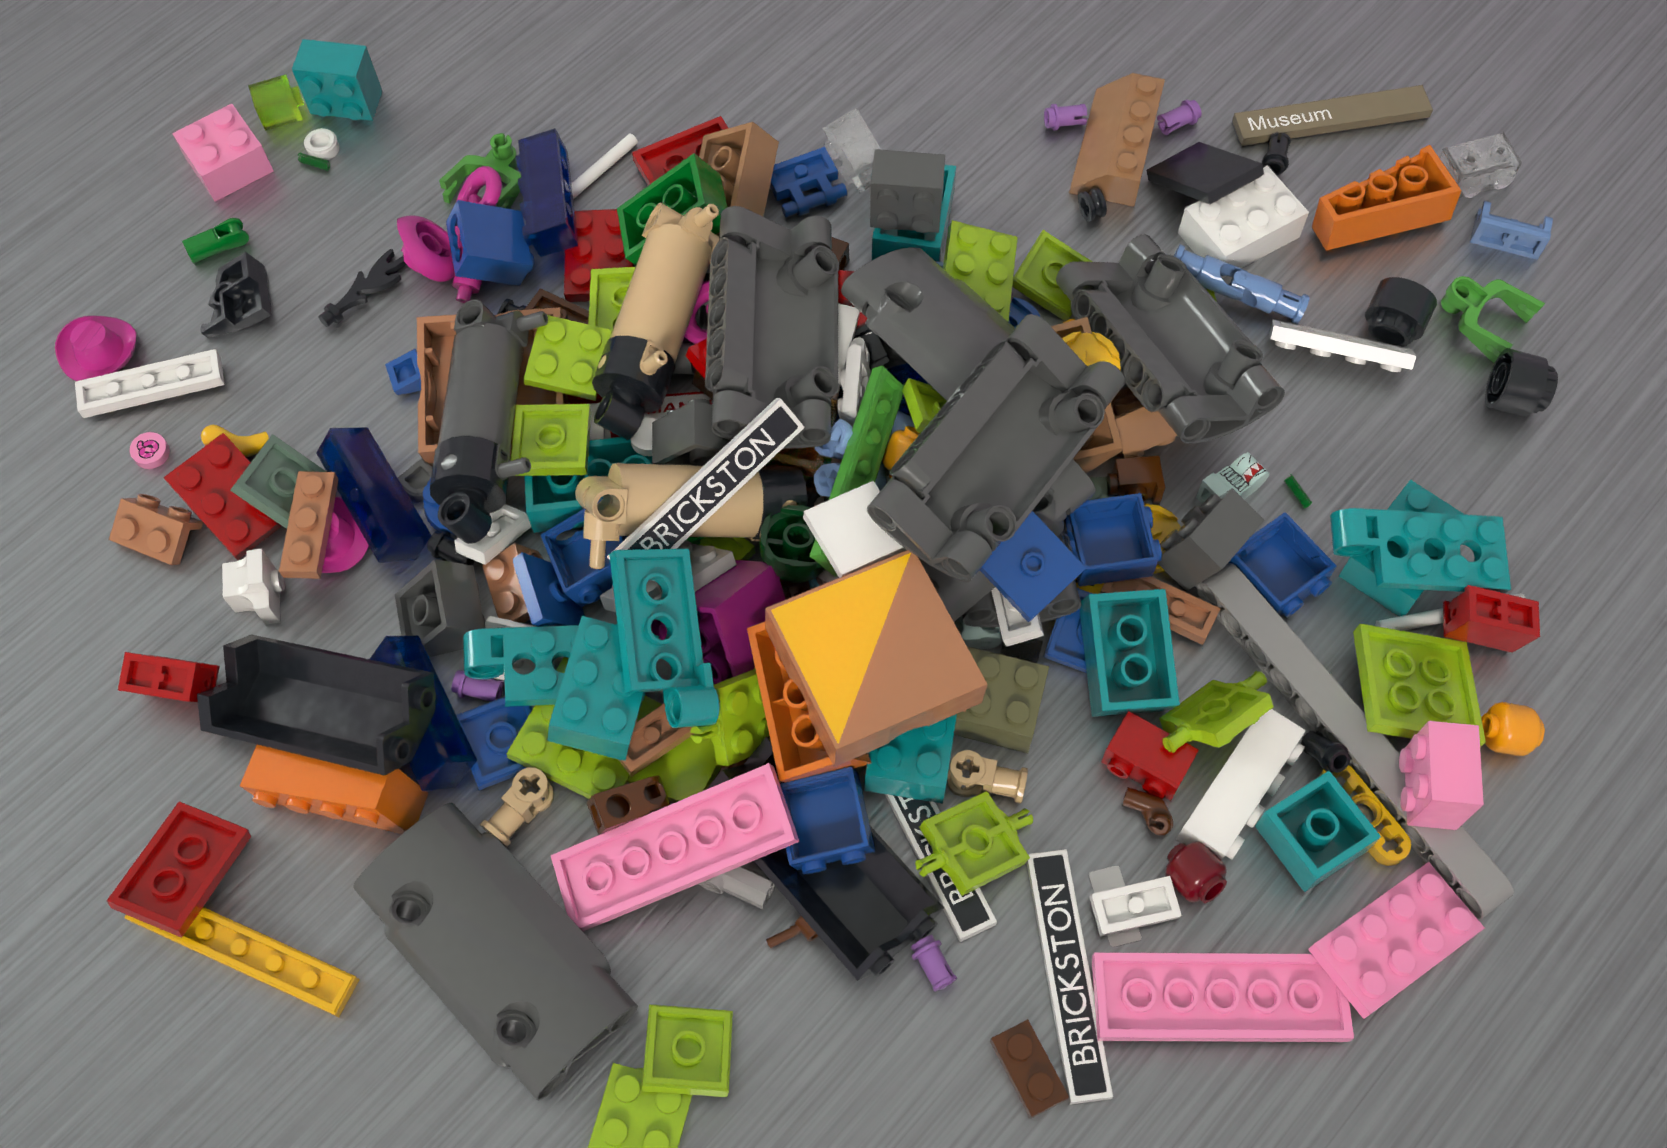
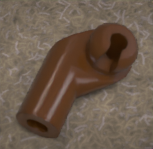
M1127 787L1122 806L1141 811L1152 833L1159 836L1169 833L1173 828V818L1165 801L1158 796Z

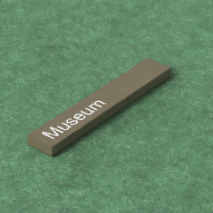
M1423 85L1239 112L1234 113L1232 122L1241 146L1269 142L1270 136L1279 132L1278 140H1281L1282 133L1287 134L1291 139L1430 118L1433 108Z

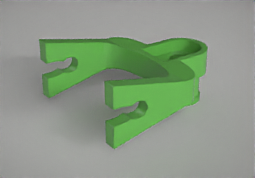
M503 133L492 136L490 139L492 149L486 157L467 155L439 180L441 188L445 189L442 194L444 202L451 203L467 175H470L479 167L489 166L495 169L500 174L501 181L507 184L501 190L495 207L510 209L523 188L521 174L515 170L518 159L516 149L512 146L511 137L509 135L505 137Z
M1457 277L1446 289V294L1441 300V306L1446 312L1451 314L1463 312L1458 324L1459 331L1490 361L1495 363L1498 356L1505 349L1511 348L1513 344L1478 325V316L1485 303L1491 299L1500 298L1525 323L1545 303L1501 279L1493 280L1485 287H1482L1469 277Z

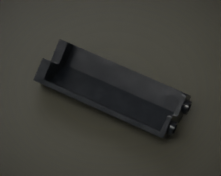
M252 634L223 645L226 682L197 694L201 731L384 776L413 760L436 711L433 672Z
M770 736L765 737L743 765L722 770L707 789L768 763L774 766L777 774ZM871 826L875 852L865 854L866 860L862 862L843 865L842 861L838 860L826 863V870L812 874H803L802 869L797 870L789 865L786 848L754 860L857 981L872 973L875 977L884 973L895 961L893 957L916 937L921 940L935 929L938 923L934 919L944 909L943 905Z

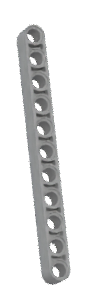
M1227 563L1221 571L1196 585L1197 593L1201 600L1221 608L1216 618L1310 729L1315 731V733L1316 730L1321 732L1333 743L1338 742L1345 745L1350 755L1349 765L1405 830L1411 840L1412 849L1425 864L1430 862L1477 919L1484 918L1513 896L1514 890L1508 878L1463 826H1460L1457 830L1407 825V811H1402L1400 803L1402 789L1406 787L1405 773L1400 772L1399 769L1400 754L1383 734L1367 731L1365 713L1235 565Z

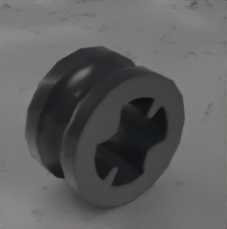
M1092 188L1089 194L1085 191L1078 194L1079 209L1086 221H1093L1095 216L1101 218L1106 215V201L1099 188Z

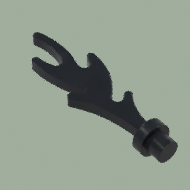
M389 249L373 265L367 278L364 277L362 271H359L353 285L336 305L329 303L324 307V312L318 316L323 325L328 327L333 322L338 324L344 319L343 312L354 306L367 303V297L363 294L376 293L398 283L401 280L400 274L392 273L407 265L404 262V255L389 263L395 256L393 249Z

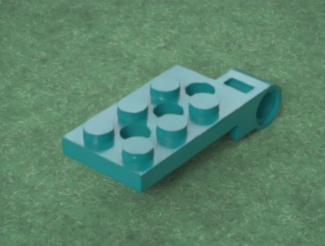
M1364 508L1342 509L1330 515L1333 553L1342 557H1354L1373 551L1376 587L1464 592L1465 587L1472 585L1501 593L1511 590L1503 517ZM1388 541H1393L1400 546L1402 550L1401 558L1394 557L1388 551ZM1424 543H1430L1437 549V560L1431 559L1426 555ZM1461 545L1468 546L1473 551V562L1467 561L1461 555Z
M689 549L613 551L609 556L625 693L663 691L666 717L673 728L714 725L719 716V698L713 686L711 663H703ZM649 580L655 581L660 585L662 589L660 600H654L648 595L646 585ZM654 619L661 621L666 626L667 635L664 640L656 638L651 631V624ZM659 659L667 661L671 666L672 674L669 680L662 679L656 671V663Z
M579 625L485 628L468 631L463 636L464 674L473 679H492L504 673L505 707L555 705L564 673L555 670L552 663L559 657L569 658ZM519 659H529L535 664V669L529 674H519L513 669V664Z

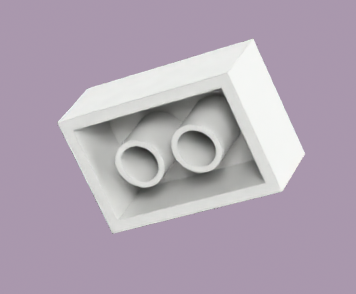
M1267 165L1263 168L1264 175L1218 201L1212 204L1198 201L1186 207L1178 234L1195 254L1202 257L1209 255L1238 268H1243L1298 239L1309 211Z

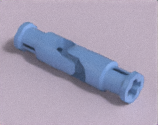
M1179 244L1175 251L1174 257L1185 263L1190 273L1206 289L1231 299L1239 300L1246 305L1269 314L1273 311L1290 318L1294 324L1300 322L1308 306L1310 297L1306 294L1299 296L1282 289V285L1259 275H1253L1246 270L1209 255L1202 257L1189 252L1181 244ZM1221 276L1232 277L1231 282L1227 284Z

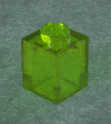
M286 74L248 85L255 110L265 131L303 120L299 106L305 105L298 85L292 87Z

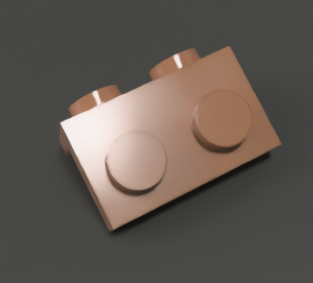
M138 494L137 498H121L109 540L167 564H180L190 530L201 529L203 522L192 518V512L176 506H169L167 508L160 505L161 500L151 495Z
M514 543L486 565L483 564L482 567L498 618L525 623L530 620L514 568L513 558L522 552L543 559V557L534 549Z

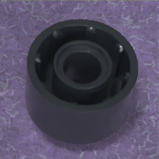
M1400 277L1385 278L1380 281L1365 312V318L1369 325L1368 331L1379 342L1400 347L1407 346L1413 340L1423 336L1437 306V299L1429 289L1415 281Z
M1507 348L1498 356L1490 372L1485 391L1486 406L1521 417H1527L1531 413L1539 411L1543 412L1550 405L1555 395L1558 374L1553 366L1548 365L1546 358Z

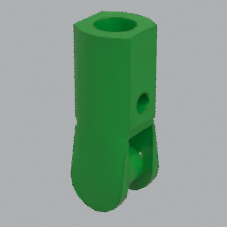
M229 218L212 229L183 240L182 243L193 264L223 251L244 246L249 241V235L246 231L242 230L243 223L239 218Z

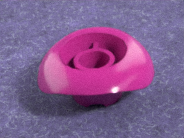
M409 215L397 218V229L404 243L401 251L404 255V262L408 267L438 282H446L454 278L455 272L448 232L424 217Z
M78 317L66 324L57 336L55 342L57 361L63 372L74 381L119 372L133 356L136 346V331L129 323L114 317Z
M336 496L322 573H337L350 569L363 558L369 547L370 529L367 518L356 503L344 497Z

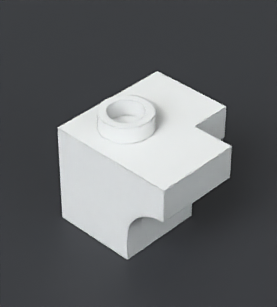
M263 549L246 551L247 556L244 559L223 563V598L235 613L255 611L265 625L280 623V592L284 591L285 582L279 569L275 568Z

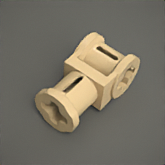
M963 750L953 756L951 760L947 785L955 795L960 797L977 796L987 791L989 795L993 793L1012 797L1016 803H1022L1028 768L1022 767L1020 770L999 767L997 766L998 760L981 757L978 753L971 750ZM962 769L969 771L970 778L962 776Z
M532 767L519 771L513 779L512 786L501 798L504 802L488 821L483 820L480 826L486 832L492 833L507 848L511 844V836L524 821L529 824L539 812L545 811L552 804L554 790L548 782L546 775L541 770ZM531 786L535 789L540 788L536 794L531 791L527 793V790Z

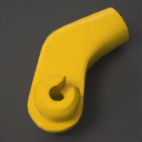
M214 424L206 426L201 432V440L205 446L224 433L246 458L257 455L269 439L266 431L250 436H238Z

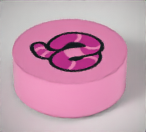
M154 432L140 434L130 445L131 457L138 466L144 469H154L166 462L170 454V448L165 439L160 434Z

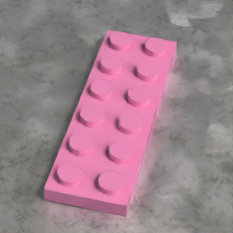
M768 763L551 855L566 913L582 931H586L798 843L799 839L775 768Z
M1094 953L1092 955L1097 1041L1350 1042L1354 1039L1349 1000L1312 954Z

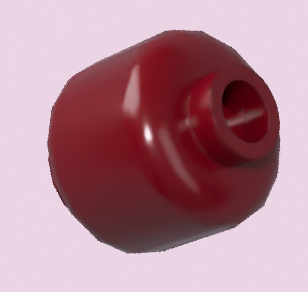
M1193 842L1187 845L1180 843L1169 852L1167 856L1169 863L1166 866L1165 876L1171 877L1173 887L1187 901L1208 903L1224 890L1227 884L1225 879L1227 873L1226 866L1203 843Z

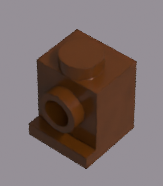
M1160 456L1116 459L1112 473L1107 474L1108 494L1116 497L1141 493L1143 502L1151 499L1153 505H1160L1166 488Z

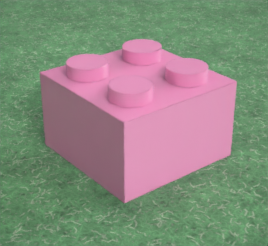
M232 103L172 133L186 160L215 202L274 172L262 145Z
M1428 721L1417 734H1414L1410 743L1405 748H1402L1400 752L1399 769L1400 772L1405 773L1406 786L1403 787L1401 792L1402 811H1407L1408 826L1457 830L1484 805L1479 725Z

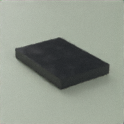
M1197 142L1146 170L1149 181L1207 204L1218 201L1264 175L1262 163L1202 142Z

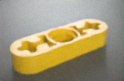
M1350 765L1342 772H1332L1335 778L1340 776L1344 778L1345 783L1342 787L1349 796L1353 791L1357 793V795L1352 797L1355 804H1364L1371 808L1374 814V820L1371 822L1373 827L1376 828L1380 823L1384 826L1380 832L1378 831L1381 838L1368 850L1370 855L1378 863L1385 866L1399 864L1411 850V840L1408 834ZM1323 769L1318 777L1326 773V771ZM1386 841H1396L1398 846L1395 848V851L1389 850L1386 852L1383 849L1382 845Z

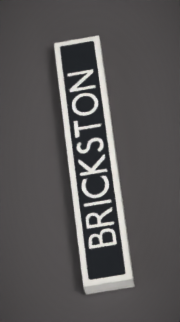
M776 398L615 550L677 549L805 427L783 400Z
M885 794L917 859L919 860L933 854L932 848L919 826L924 820L941 813L936 803ZM943 868L927 874L926 877L939 902L943 905V910L959 942L997 924V920L980 888L961 896L948 873Z
M1067 849L1028 854L1030 859L1026 863L1066 1089L1069 1095V1105L1110 1100L1113 1098L1103 1041H1097L1094 992Z

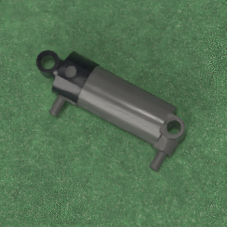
M475 299L462 305L455 318L454 331L456 335L453 342L439 442L434 455L430 496L440 505L438 510V520L467 544L480 541L489 532L492 524L490 513L501 509L506 503L509 477L527 473L531 469V463L526 457L511 461L510 450L524 347L528 343L529 330L547 325L548 316L544 311L526 316L520 311H513L496 317L480 300Z

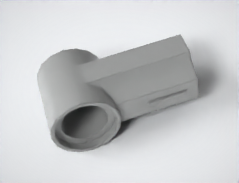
M747 863L698 884L714 893L722 894L724 891L761 909L768 903L775 887L759 866L752 863Z

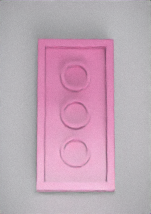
M1428 862L1314 943L1308 950L1361 1017L1365 1019L1485 929V927L1430 862Z

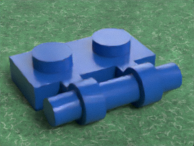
M825 147L774 165L770 188L776 200L779 201L790 197L792 200L781 205L785 218L795 214L798 216L809 213L811 208L825 204L827 207L837 203V199L847 196V189L844 183L833 187L830 183L838 179V170ZM815 187L819 190V192L804 196L802 193Z

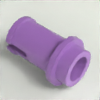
M1186 99L1181 102V106L1158 115L1157 120L1159 122L1157 123L1159 129L1164 135H1168L1184 125H1194L1201 118V108L1195 100L1190 101Z
M1051 104L1050 108H1045L1044 110L1046 128L1056 131L1059 127L1086 125L1087 118L1082 117L1087 116L1086 105L1058 107L1057 104Z
M457 670L453 678L451 690L454 693H458L459 698L470 696L492 702L501 698L504 681L473 679L467 677L464 671Z
M929 935L911 946L914 952L911 957L913 960L918 959L933 986L932 989L936 992L956 981L957 977L952 972L939 948L941 946L940 940L935 941L934 937Z

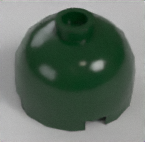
M804 505L782 507L780 513L773 515L771 518V514L767 516L760 529L761 559L767 565L772 566L779 579L791 583H804L815 579L825 569L810 557L815 537L803 519L804 511L810 509V507Z

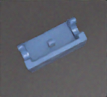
M1483 201L1482 209L1479 208L1475 216L1470 243L1538 260L1550 240L1553 218L1545 216L1543 224L1536 226L1520 222L1516 219L1489 214L1491 202Z

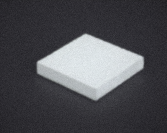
M874 481L804 511L803 519L839 578L907 550L882 530L867 512V506L880 492Z

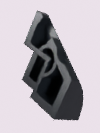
M246 251L219 268L215 280L216 288L211 294L208 303L214 309L211 322L202 324L201 334L209 338L236 332L261 322L272 315L265 266Z

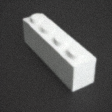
M1273 709L1261 716L1258 722L1249 727L1191 814L1176 840L1186 845L1193 842H1201L1221 860L1224 856L1232 860L1245 839L1239 836V833L1245 824L1253 828L1265 810L1259 802L1265 793L1273 797L1285 779L1279 773L1285 762L1293 766L1305 746L1298 742L1306 730Z

